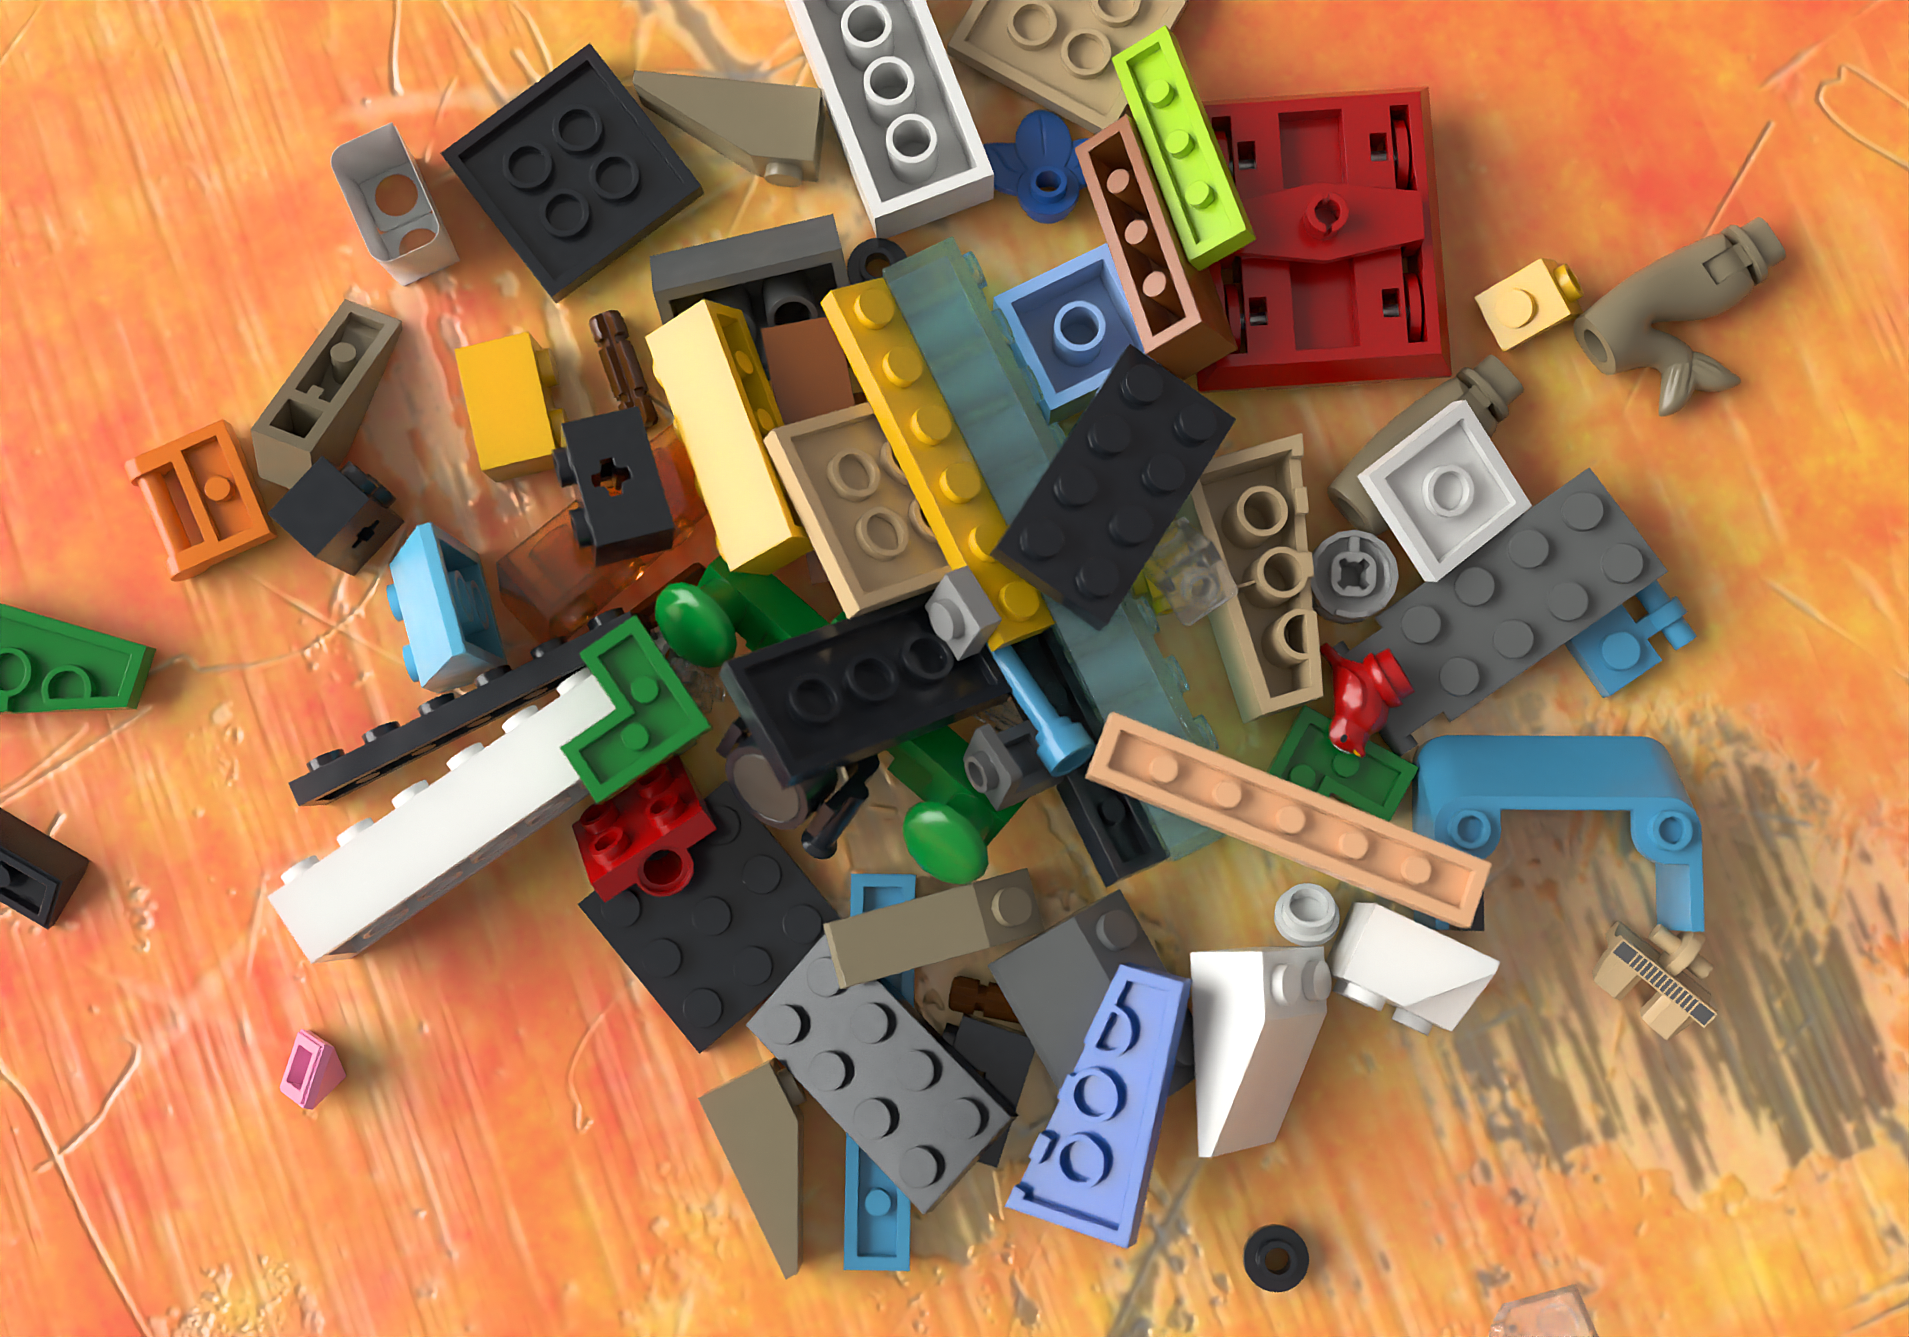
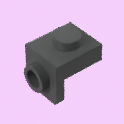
M1030 719L997 734L990 724L977 728L964 754L963 761L965 762V770L970 783L978 792L985 793L996 812L1062 783L1066 776L1064 774L1053 777L1037 755L1039 744L1035 737L1038 731Z

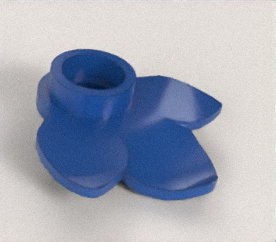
M1043 109L1031 112L1020 123L1016 131L1015 143L997 142L983 144L994 172V189L1016 196L1021 208L1030 218L1037 222L1051 224L1063 220L1075 208L1079 199V191L1087 187L1074 148L1089 138L1072 141L1068 127L1059 116ZM1052 187L1056 188V190L1046 192L1042 191L1040 188Z

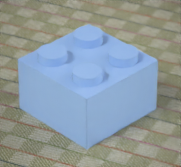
M1107 243L994 297L993 319L1048 427L1085 410L1129 344L1145 354Z

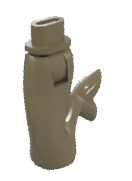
M1760 217L1755 218L1741 228L1737 225H1730L1718 234L1710 235L1675 250L1622 281L1576 318L1574 323L1576 339L1589 360L1606 375H1613L1641 367L1657 369L1661 373L1658 414L1660 417L1674 414L1685 406L1694 390L1705 392L1724 391L1740 384L1741 379L1715 359L1703 353L1692 351L1680 339L1652 328L1651 324L1669 321L1701 320L1727 311L1742 301L1751 292L1753 286L1767 279L1768 269L1785 259V250L1768 223Z
M1488 355L1473 370L1469 367H1464L1455 378L1449 379L1431 390L1384 426L1328 486L1327 493L1329 499L1357 530L1371 533L1375 536L1389 530L1390 527L1357 476L1454 401L1466 400L1487 435L1491 438L1496 431L1497 424L1509 415L1507 406L1524 392L1522 384L1494 355Z

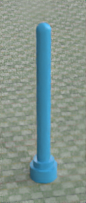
M986 642L987 647L1010 684L1013 696L1038 731L1035 737L1039 744L1037 755L1053 777L1062 776L1076 769L1089 759L1095 752L1096 745L1082 724L1072 723L1069 717H1060L1011 645L992 652Z

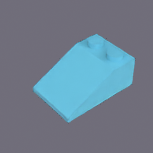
M431 522L418 525L389 564L394 583L387 585L386 591L394 617L398 622L404 620L410 644L404 645L402 650L405 666L413 682L420 681L421 688L442 693L473 684L474 679L493 668L508 665L479 554Z

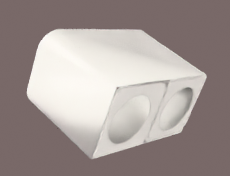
M392 122L341 144L334 150L331 156V167L371 256L402 287L460 261L415 158ZM396 174L407 176L415 183L418 190V199L411 211L401 216L385 214L376 204L375 192L377 186L388 176ZM422 228L431 230L436 234L430 243L400 256V243L403 237L410 231ZM378 229H379L380 231L386 232V233H383V234L380 235Z

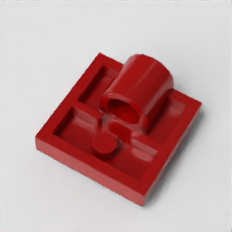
M679 755L666 763H662L604 804L593 803L583 812L580 820L572 824L589 882L605 903L634 883H637L647 894L657 897L671 896L680 892L690 882L693 875L694 863L688 848L717 829L692 773ZM659 850H670L665 857L659 860H647L649 856Z

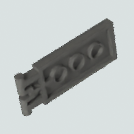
M1589 467L1520 515L1439 581L1423 583L1376 616L1374 620L1381 628L1379 631L1351 650L1344 641L1339 642L1333 648L1344 658L1363 662L1367 654L1373 652L1376 655L1389 647L1399 662L1415 693L1402 699V706L1389 709L1387 723L1378 733L1391 751L1401 757L1418 745L1411 735L1415 730L1441 712L1449 722L1453 721L1663 576L1668 570Z

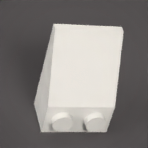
M1324 946L1245 947L1190 952L1199 1157H1215L1275 1142L1327 1013L1326 999L1330 994L1332 982L1330 969L1324 959Z

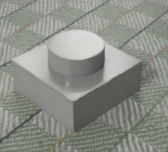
M968 565L946 573L925 606L935 633L947 642L958 661L979 653L1002 621Z

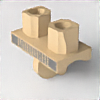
M1619 920L1605 933L1608 948L1592 970L1593 980L1612 997L1620 1001L1641 979H1644L1654 987L1657 992L1639 1011L1641 1018L1663 1038L1670 1040L1688 1027L1693 1020L1705 1028L1718 1015L1717 1010L1709 1004L1712 997L1711 993L1683 972L1686 968L1697 978L1703 980L1713 969V965L1698 954L1705 942V935L1702 932L1681 931L1676 936L1662 924L1657 925L1649 934L1648 939L1663 950L1662 954Z

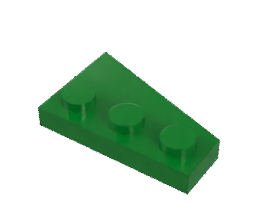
M0 603V714L137 709L156 649Z

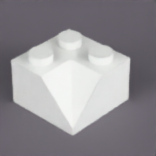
M1352 902L1326 959L1331 977L1337 979L1332 991L1378 1011L1382 1010L1386 1002L1396 1007L1392 1017L1393 1020L1427 1036L1433 1025L1453 1031L1495 975L1500 964L1498 960L1379 904Z

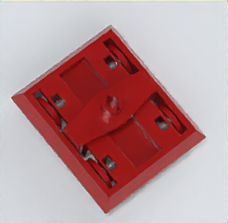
M1429 86L1202 101L1230 174L1233 176L1234 184L1256 240L1208 266L1238 349L1196 373L1198 392L1212 393L1259 389L1280 390L1451 377L1452 367ZM1226 137L1231 139L1232 160H1229ZM1384 138L1383 151H1377V147ZM1250 150H1251L1253 159H1248V155H1249V153H1250ZM1407 257L1408 273H1403L1402 258ZM1231 265L1233 283H1241L1243 314H1240L1236 285L1223 284L1221 279V269H1230ZM1396 293L1395 304H1389V300ZM1265 300V312L1259 313V308ZM1241 329L1245 331L1246 353H1240Z

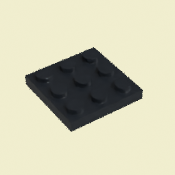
M590 43L440 153L556 304L705 194L698 180Z
M728 781L722 783L704 798V802L717 829L688 848L694 863L693 875L690 882L680 892L671 896L657 897L647 894L637 883H634L606 903L595 890L578 903V906L699 1054L782 984L825 934L823 924L843 919L765 824L751 815L736 799ZM659 850L649 856L647 860H659L665 857L670 850Z

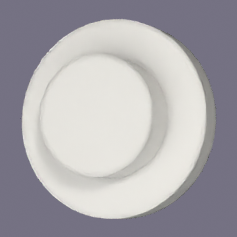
M1312 883L1295 885L1282 894L1276 903L1274 912L1275 925L1280 934L1294 944L1300 946L1324 944L1335 935L1340 920L1339 908L1331 894L1319 885Z

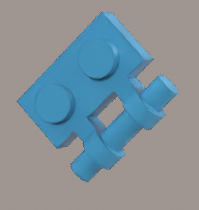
M1657 580L1635 594L1648 612L1636 622H1634L1621 604L1564 643L1603 698L1611 696L1662 661L1647 640L1661 630L1674 650L1683 647L1697 637L1683 617L1688 612L1677 596L1669 598Z

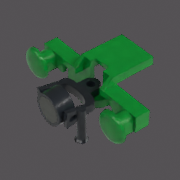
M721 555L708 565L697 587L682 582L668 584L658 595L655 606V618L663 639L678 656L695 666L704 668L722 667L725 661L734 658L737 647L736 632L747 641L745 646L753 652L847 619L843 610L831 623L827 622L772 573L760 575L730 571L728 563ZM739 716L732 722L715 750L724 759L727 758L725 765L726 776L736 799L751 815L764 824L781 830L796 829L814 812L817 813L804 830L801 842L809 855L821 860L829 859L836 853L837 839L869 797V790L866 784L879 768L880 760L878 754L881 753L878 752L844 766L849 780L834 793L839 780L837 769L782 790L742 716ZM947 725L886 749L895 758L887 770L924 801L918 802L908 809L902 824L904 841L910 855L924 871L940 881L952 884H970L986 872L989 864L987 846L1027 799L996 812L985 793L978 792L967 777L963 757L969 744Z

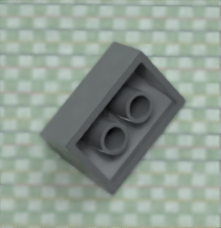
M833 214L650 256L653 294L662 324L665 325L703 299L742 310L768 381L771 378L761 329L827 317L820 302L831 290L850 286Z
M1120 889L1077 910L1046 929L1045 932H1041L987 965L1058 1091H1060L1067 1075L1074 1071L1086 1046L1084 1039L1120 964L1131 962L1167 972ZM1188 1006L1185 1012L1168 1097L1196 1079L1193 1015Z

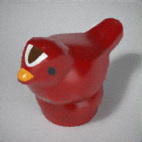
M1326 642L1320 646V653L1333 670L1334 715L1329 725V738L1333 746L1340 752L1355 754L1363 758L1366 756L1365 747L1370 736L1378 733L1386 725L1389 709L1402 706V699L1415 693V690L1389 647L1376 655L1371 652L1366 655L1363 662H1356L1344 658Z

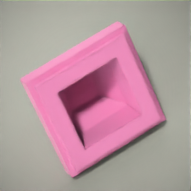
M301 1029L297 1034L280 1085V1091L302 1108L313 1110L346 1077L334 1046L313 1032Z

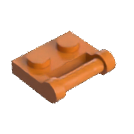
M224 419L136 456L124 465L130 483L140 487L168 555V558L163 563L170 580L173 582L196 577L212 565L278 537L273 522L267 514L268 510L232 424ZM173 469L177 473L204 539L203 542L194 546L191 545L164 479L168 472Z

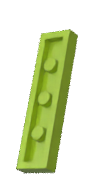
M1164 25L1111 59L1187 259L1198 271H1201L1256 240V237L1178 40L1172 31Z

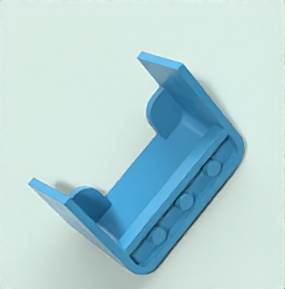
M1444 735L1426 741L1416 751L1412 764L1419 768L1412 779V832L1483 860L1496 849L1501 836V810H1630L1632 841L1643 857L1655 863L1657 925L1662 924L1668 930L1705 932L1701 823L1671 755L1660 742L1642 736ZM1414 909L1415 922L1432 930H1449V923Z

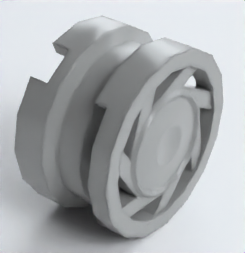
M1359 530L1337 532L1324 540L1312 552L1314 577L1311 578L1313 611L1317 612L1325 620L1342 625L1362 622L1384 608L1395 594L1399 578L1396 558L1387 544L1375 535Z

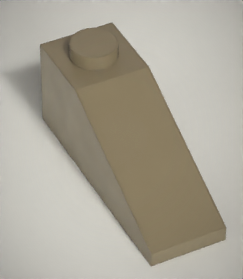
M634 70L633 84L644 107L756 176L765 177L767 182L777 186L796 187L802 184V180L818 182L826 113L821 88Z
M346 299L342 302L251 428L259 477L291 489L321 456L340 466L349 452L401 334V320Z
M1027 868L823 924L840 989L1045 932Z
M774 1057L707 1091L698 1099L785 1279H788L798 1274L803 1263L804 1115L799 1105L806 1102L807 1098L800 1082L786 1068L781 1070Z

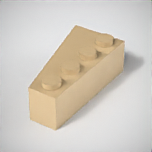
M1303 433L1212 458L1176 515L1179 527L1186 537L1202 581L1200 592L1243 724L1302 707L1324 696L1317 612L1313 611L1311 578L1314 577L1312 552H1308L1305 515L1309 513L1307 487H1303L1301 458L1304 456Z

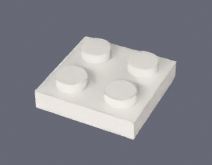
M1466 400L1450 403L1357 476L1425 582L1439 581L1532 507Z

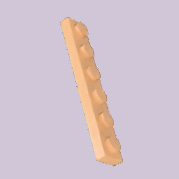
M1112 712L1108 716L1085 777L1460 928L1471 926L1492 865L1490 862L1116 712Z

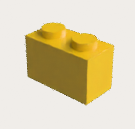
M529 331L454 349L481 471L497 483L555 469L551 449L561 447V423L569 422L564 408L555 409L551 386L559 385L560 381L551 349H542Z

